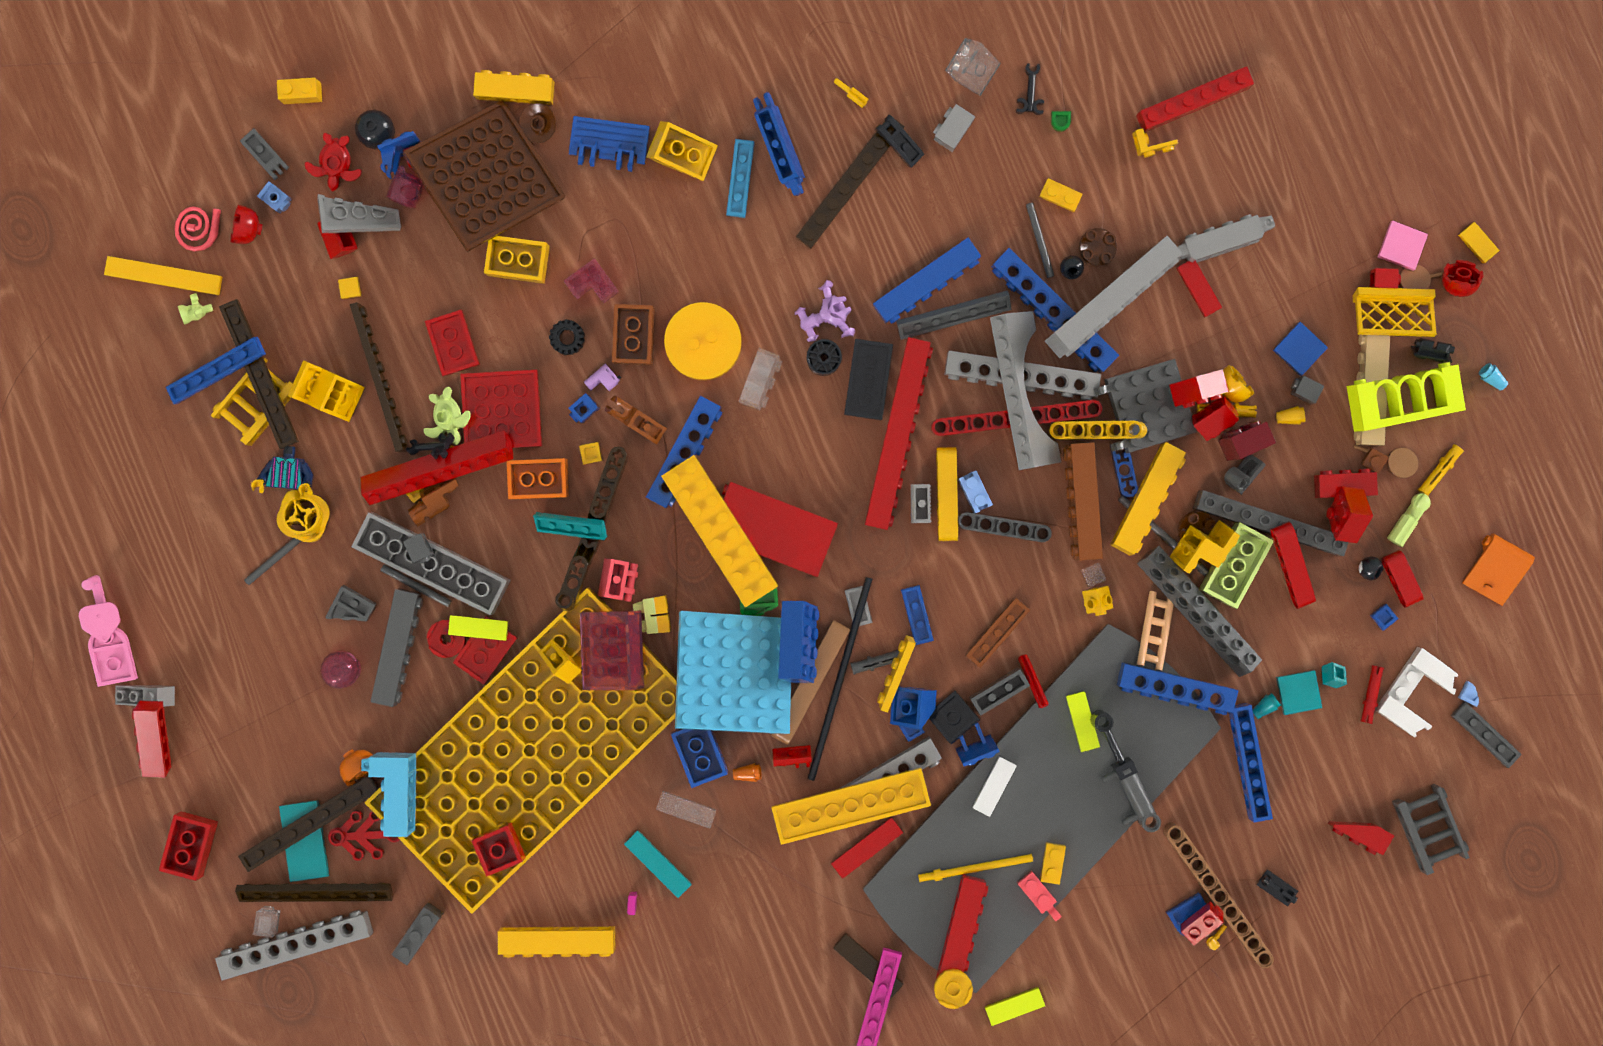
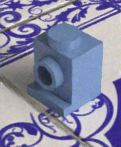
M269 181L257 195L258 198L280 214L289 208L292 199ZM277 195V199L272 201L274 196Z

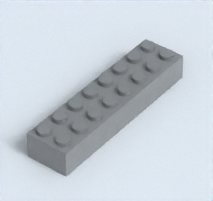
M1166 236L1045 340L1047 345L1059 359L1064 355L1067 357L1164 275L1166 271L1178 263L1179 259L1177 257L1182 252Z
M368 512L351 546L352 548L489 615L495 613L511 581L510 579L429 539L428 542L434 552V555L430 556L431 560L423 564H419V562L413 563L403 541L418 534L374 512Z

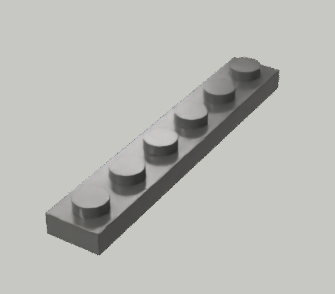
M1003 291L897 320L899 337L903 340L908 337H914L1012 310L1010 295L1008 291Z

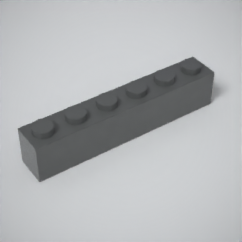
M395 589L372 692V703L394 707L401 702L403 692H400L401 685L405 684L407 673L404 672L405 667L410 663L411 655L408 653L415 640L413 630L417 628L419 622L417 612L423 604L422 593Z

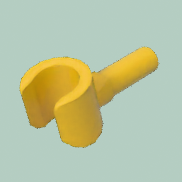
M1224 924L1214 936L1207 938L1206 943L1210 949L1216 950L1220 947L1217 939L1220 938L1227 928Z

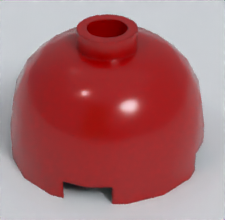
M237 205L233 220V233H231L230 237L231 243L249 244L255 240L256 235H261L263 224L259 223V216L254 210L246 206Z
M1456 260L1454 264L1447 263L1442 273L1443 287L1453 296H1470L1480 287L1484 277L1483 271L1476 269V264L1465 260Z

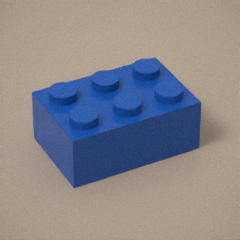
M677 729L672 731L671 736L691 788L728 774L727 766L713 730Z

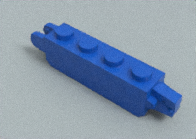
M766 92L763 95L767 107L763 108L762 102L758 97L753 99L756 108L754 116L779 181L786 185L787 189L791 188L794 196H799L804 193L801 183L805 175L778 106H775L771 95Z

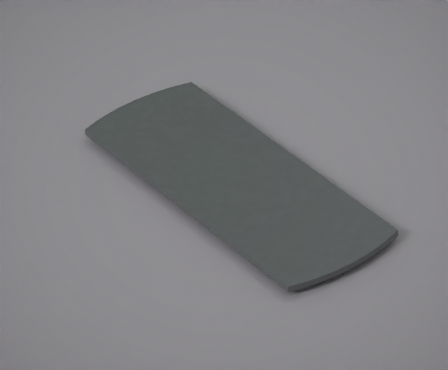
M1109 624L1103 627L1044 691L1049 703L1048 706L1039 708L1035 701L996 743L1000 752L991 758L981 759L863 887L864 892L877 912L897 936L912 951L938 971L962 875L946 877L940 881L929 880L919 882L918 875L933 872L935 869L946 870L1032 854L1033 862L965 874L984 879L986 886H988L987 896L983 897L981 902L984 905L981 916H978L976 922L979 923L978 932L976 935L973 934L972 942H974L973 951L968 954L967 958L969 961L968 971L964 972L972 982L974 993L979 991L1049 915L1047 910L1042 914L1017 884L1030 871H1033L1040 880L1046 842L1066 846L1060 885L1042 882L1057 902L1053 905L1056 907L1133 824L1124 826L1122 823L1123 819L1135 812L1119 779L1115 778L1105 783L1101 779L1113 771L1111 765L1117 762L1104 733L1095 728L1100 747L1081 752L1066 696L1085 691L1091 715L1098 710H1103L1111 715L1114 721L1111 729L1123 758L1129 757L1133 760L1138 771L1137 774L1151 803L1221 729L1210 710L1198 709L1196 704L1190 703L1189 706L1177 704L1178 700L1175 699L1167 702L1159 700L1158 695L1152 694L1150 698L1140 695V691L1133 690V693L1121 691L1122 687L1117 685L1121 663L1137 666L1140 642ZM1147 647L1146 654L1157 656L1155 652ZM1145 661L1143 668L1155 670L1156 664ZM1164 661L1163 671L1161 672L1180 676ZM1138 676L1135 679L1136 686H1140L1143 683L1142 676ZM1157 680L1154 683L1155 690L1161 689V680ZM1178 684L1173 687V694H1179L1181 687ZM1193 690L1191 696L1193 699H1196L1199 696ZM1101 717L1098 720V725L1105 724L1106 718ZM1000 756L1017 766L989 817L975 810L972 806Z

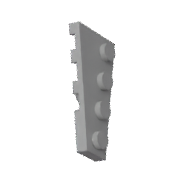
M320 194L317 196L322 233L400 231L401 229L399 210L377 205L368 206L363 205L361 202L355 201L353 203L336 197L332 199Z

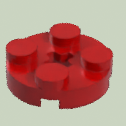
M441 620L434 623L427 633L430 651L441 658L453 657L459 654L466 644V636L450 635L451 642L443 643L442 635L448 634L450 620Z

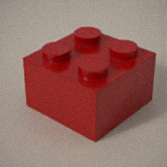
M1223 369L1169 385L1175 407L1183 405L1184 408L1195 406V401L1197 405L1209 402V397L1213 401L1222 398L1221 394L1229 392Z
M1342 486L1339 493L1335 495L1334 501L1326 513L1335 540L1358 543L1373 518L1364 489Z
M512 822L480 834L471 840L486 877L519 864L526 858Z

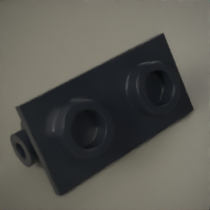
M1420 338L1415 340L1414 346L1411 345L1414 356L1419 359L1429 358L1439 363H1452L1450 354L1454 353L1455 347L1450 343L1437 342L1434 348L1435 342L1433 340Z
M1268 869L1256 884L1287 907L1290 903H1296L1298 899L1296 894L1299 891Z

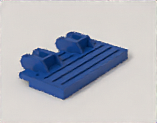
M573 116L569 155L577 156L579 148L578 165H583L585 149H590L589 164L594 167L597 151H599V159L615 161L617 153L616 170H621L623 154L629 155L627 168L628 171L632 172L635 156H637V164L645 165L650 126Z

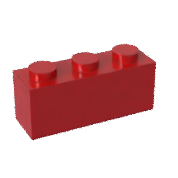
M1358 469V473H1351V470H1339V474H1332V470L1320 471V475H1314L1315 498L1335 497L1342 486L1364 489L1366 496L1378 495L1377 472L1370 473V469Z

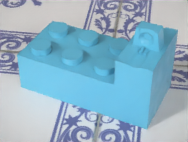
M377 752L369 758H363L361 760V771L368 772V777H384V780L381 782V791L384 792V799L381 801V811H384V819L381 820L380 825L383 837H408L415 831L416 753Z

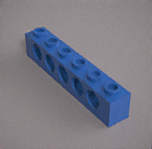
M702 396L699 397L646 498L664 508L673 506L676 499L671 491L668 493L663 491L662 485L665 481L661 476L670 471L674 465H679L688 459H684L680 455L683 448L690 449V457L693 455L700 456L704 449V445H702L704 439H709L714 430L711 428L714 421L718 422L723 413L720 411L721 406ZM702 414H706L709 417V421L705 425L700 424L698 421L699 416ZM692 431H698L700 434V438L696 442L691 441L689 438Z
M1121 663L1117 685L1122 687L1121 691L1133 693V690L1140 691V695L1150 698L1152 694L1158 695L1159 700L1170 702L1171 699L1178 700L1177 704L1189 706L1192 703L1197 705L1196 708L1208 711L1209 707L1216 709L1215 713L1227 715V712H1234L1239 691L1126 663ZM1138 676L1143 677V683L1140 686L1135 684V679ZM1157 680L1162 682V687L1159 690L1154 689V683ZM1179 684L1181 691L1179 694L1174 695L1173 687ZM1198 689L1200 695L1198 698L1193 699L1191 696L1192 691ZM1217 693L1218 701L1211 703V696Z
M1248 703L1235 705L1234 712L1228 713L1248 819L1254 823L1270 820L1273 817L1252 705Z

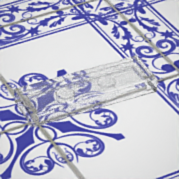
M662 791L656 808L658 811L709 829L717 811L714 808Z

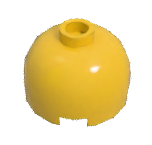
M1230 364L1223 369L1229 392L1221 394L1222 396L1224 395L1231 402L1239 403L1247 400L1254 394V390L1250 385L1246 387L1247 383L1237 369L1230 366Z

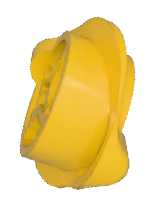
M291 490L285 494L277 514V525L289 537L303 542H317L325 531L330 510L327 503L317 495L309 496L307 492H304L303 496H301L299 490ZM301 502H311L315 507L305 509ZM294 508V514L290 517L291 511ZM317 516L315 523L312 525V519ZM302 524L306 530L296 531L292 525Z

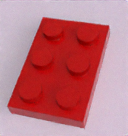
M463 310L425 321L443 377L480 365Z
M510 631L507 632L506 641L470 637L453 661V664L485 685L518 637Z

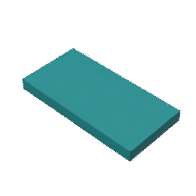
M319 800L280 805L282 829L317 808ZM323 827L285 849L290 882L329 876Z

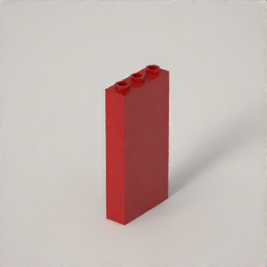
M730 482L729 485L726 484L722 495L725 496L724 501L757 553L818 577L838 523L733 482Z

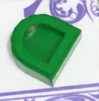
M1052 111L1051 125L1053 129L1059 132L1067 130L1071 124V111Z

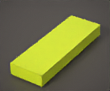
M450 615L448 635L506 641L509 621Z
M1085 691L1067 695L1066 700L1080 751L1085 752L1099 748L1100 744L1097 733L1090 721L1091 712Z
M1035 987L987 1005L985 1010L991 1026L1042 1008L1045 1006L1039 988Z

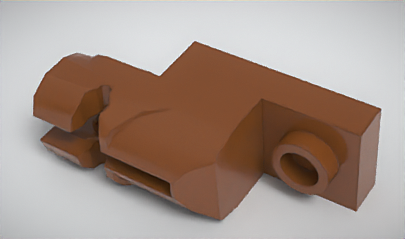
M616 395L613 396L610 400L622 407L624 412H618L608 405L605 407V412L653 443L658 444L667 428Z
M457 478L425 487L419 491L422 502L418 501L413 507L408 509V513L417 527L426 522L425 516L432 519L448 509L450 505L445 493H451L459 486Z

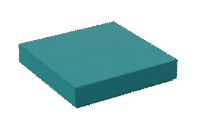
M1315 670L1276 677L1283 715L1322 708Z

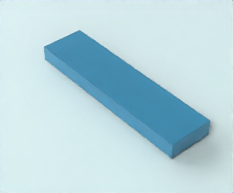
M735 139L726 216L746 217L754 141Z

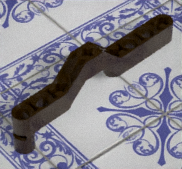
M622 447L612 448L608 455L590 506L589 519L604 520L606 524L609 510L628 459L627 453ZM619 452H621V455L623 457L619 458L617 462L620 468L615 466L616 458L614 456V454L618 455ZM608 471H617V476L614 479H609L607 477ZM603 488L611 490V494L608 497L601 496L600 493ZM598 499L603 501L602 510L604 511L599 513V515L595 511V508L599 509L601 504L600 501H597ZM581 537L579 546L568 567L560 593L555 598L556 605L562 610L571 611L576 606L588 569L596 555L601 540L595 539L596 541L591 542L589 545L586 538ZM580 560L585 565L584 568H580L578 574L582 575L581 578L571 574L572 571L576 573L577 567L575 563H579ZM577 579L578 586L570 589L568 587L569 580ZM570 597V603L562 606V599Z

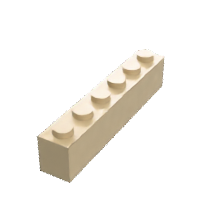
M1359 335L1358 341L1359 345H1361V352H1359L1357 359L1358 364H1360L1357 380L1366 379V382L1388 379L1390 336ZM1380 386L1377 390V402L1380 418H1385L1387 396L1385 389ZM1386 427L1354 432L1356 445L1384 446Z

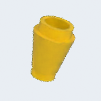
M1296 406L1276 412L1277 424L1301 425L1302 422H1305L1304 407Z

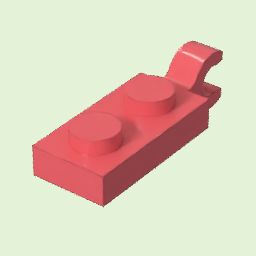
M1030 871L1017 882L1042 914L1047 910L1055 921L1062 917L1053 906L1057 902L1033 871Z

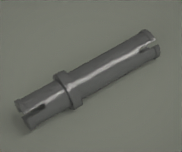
M896 650L875 657L868 656L867 659L850 663L853 674L855 675L867 670L874 671V668L892 664L893 659L897 658L899 651Z

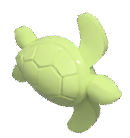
M446 387L440 396L437 394L429 395V400L435 403L433 417L437 427L424 428V433L428 437L437 439L441 433L451 432L455 437L453 444L457 445L461 440L458 429L464 428L468 424L471 414L470 411H465L461 415L458 404L451 398V388Z

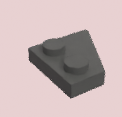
M343 585L325 618L368 621L377 603Z

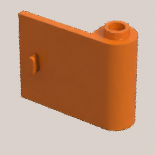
M1492 533L1484 537L1482 541L1484 552L1467 574L1462 584L1503 606L1532 566L1535 557Z

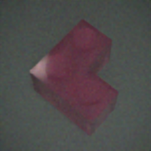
M595 258L564 280V283L577 299L592 288L603 303L619 293Z

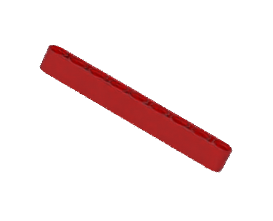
M1097 400L1031 407V410L1039 413L1038 424L1097 417L1102 412V405ZM1090 404H1094L1096 406L1097 411L1095 414H1090L1088 412V406ZM1071 406L1076 407L1078 410L1075 417L1069 414ZM1052 408L1057 409L1059 412L1057 419H1053L1050 416ZM1008 410L939 418L931 424V431L936 436L1011 428ZM995 415L1000 416L1002 419L1000 426H996L992 422V418ZM975 418H980L983 421L981 428H976L973 425ZM956 420H961L964 423V428L961 431L956 430L954 427ZM938 422L945 425V430L942 433L935 430V425Z

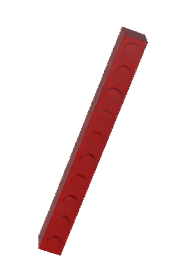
M907 338L864 525L888 530V526L892 527L894 516L891 513L892 509L896 508L899 497L895 496L897 489L901 490L903 482L900 474L901 470L905 471L907 460L904 457L911 447L912 441H908L910 433L913 434L916 422H913L914 414L918 415L920 408L917 400L918 396H922L925 385L921 383L923 377H927L929 366H926L927 358L931 359L933 348L930 347L931 342Z

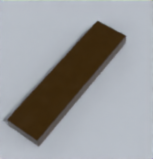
M845 933L833 949L874 983L879 961ZM897 977L895 978L890 998L904 985Z

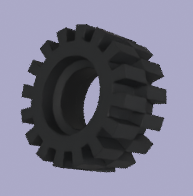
M568 319L560 320L550 329V344L557 352L563 355H573V353L579 352L580 348L582 349L583 343H585V333L576 322ZM565 330H570L574 333V341L569 345H565L560 341V335Z

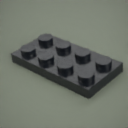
M855 339L844 415L882 420L893 344Z

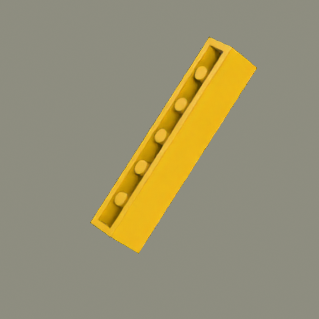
M1167 442L1160 445L1110 543L1111 546L1129 556L1140 551L1143 545L1141 543L1143 537L1147 536L1151 530L1150 523L1152 519L1155 520L1160 512V509H1158L1160 503H1163L1169 494L1166 492L1169 485L1172 486L1174 484L1178 468L1181 469L1186 459L1184 456L1186 452Z
M615 926L501 927L498 930V955H503V957L507 958L521 954L522 957H533L534 954H541L542 957H552L553 954H561V957H571L572 954H580L581 957H589L591 954L608 957L615 951Z

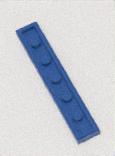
M253 337L168 385L166 390L173 405L179 404L266 355L259 338Z

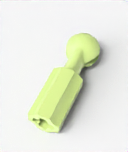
M1418 493L1412 497L1410 506L1402 514L1388 535L1387 539L1399 547H1403L1417 526L1418 520L1431 505L1428 495Z

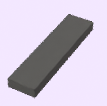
M1463 702L1451 715L1506 768H1510L1522 755L1466 702Z

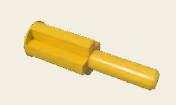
M838 78L834 80L837 86L848 93L847 97L861 108L867 104L869 99L854 87L849 88Z

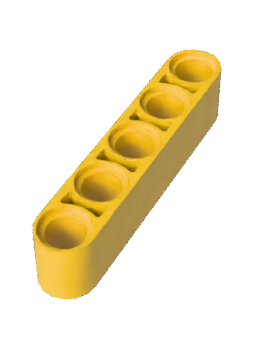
M1140 421L1054 422L1049 431L1053 438L1062 440L1140 439L1147 434V426ZM1079 425L1083 429L1081 435H1077L1076 428ZM1099 425L1101 433L1096 435L1095 428ZM1116 425H1119L1121 429L1118 435H1115L1113 431ZM1135 425H1138L1140 428L1137 435H1134L1132 431ZM1063 426L1064 433L1060 436L1058 428Z
M937 447L938 541H958L956 447Z

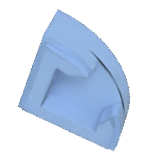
M1466 681L1458 698L1477 707L1479 703L1477 690L1471 682Z

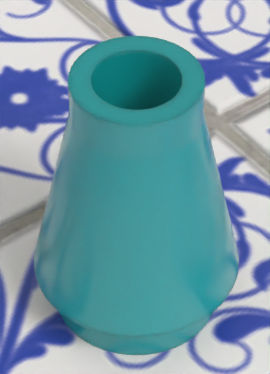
M1272 693L1266 694L1255 708L1252 709L1253 714L1257 719H1260L1267 714L1279 710L1278 707L1281 704Z

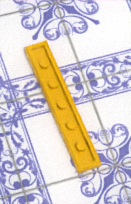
M107 256L104 272L106 276L213 295H220L223 278L218 275Z

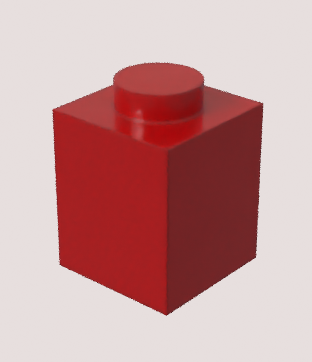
M1375 268L1370 270L1369 287L1398 288L1401 283L1399 269Z

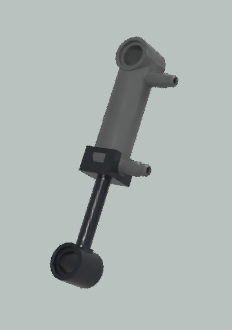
M1103 710L1095 711L1091 715V724L1098 731L1104 733L1117 761L1111 765L1113 771L1101 779L1105 783L1118 778L1135 812L1122 820L1123 825L1125 826L1138 820L1139 825L1148 832L1157 831L1161 826V820L1156 814L1137 774L1138 771L1133 760L1129 757L1123 758L1111 732L1114 724L1113 718ZM1101 717H1105V724L1099 726L1098 720ZM1153 817L1152 823L1146 825V819Z

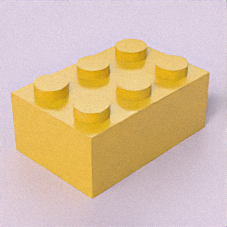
M496 236L488 241L484 274L490 277L545 284L550 246L547 242Z

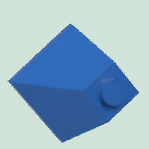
M898 686L891 704L890 724L922 729L935 711L937 690Z

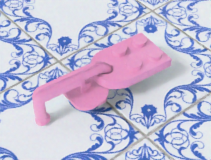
M94 575L84 580L81 585L85 590L92 589L96 604L83 607L79 612L81 628L91 635L88 649L97 686L136 680L138 676L129 639L121 629L117 628L120 624L118 608L115 604L106 602L101 579L98 575Z

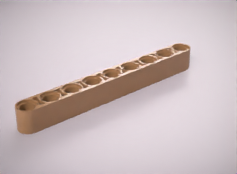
M1168 823L1164 827V835L1214 906L1217 905L1224 913V920L1251 958L1262 968L1270 967L1273 964L1274 958L1184 830L1176 823ZM1177 828L1178 834L1175 837H1170V831ZM1184 844H1188V845H1189L1188 851L1185 852V853H1182V852H1181V847H1182ZM1195 860H1200V865L1197 868H1193L1192 863ZM1210 875L1211 881L1204 884V877ZM1222 891L1221 898L1215 899V893ZM1233 907V912L1226 915V909ZM1244 922V928L1237 930V925ZM1251 938H1255V943L1248 946V941ZM1266 954V959L1259 961L1260 955Z

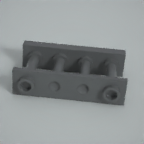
M1435 784L1431 785L1434 793L1408 803L1401 799L1392 801L1419 869L1425 875L1434 873L1432 868L1434 863L1458 853L1459 856L1465 859L1470 858L1468 855L1469 847L1462 840L1446 801L1447 793L1443 787L1441 788ZM1437 800L1441 811L1417 821L1412 819L1410 815L1412 810ZM1440 819H1445L1448 829L1426 838L1419 837L1417 832L1419 828ZM1452 836L1455 844L1454 847L1432 856L1426 854L1425 848H1427V845Z

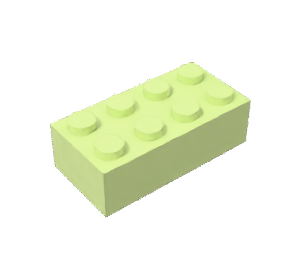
M1235 522L1232 529L1240 535L1237 544L1232 547L1226 560L1221 563L1219 568L1211 565L1199 590L1231 608L1238 609L1269 552L1273 540L1240 522Z

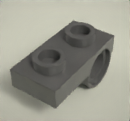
M1251 454L1245 457L1237 468L1232 467L1226 472L1224 477L1225 483L1242 495L1266 465Z

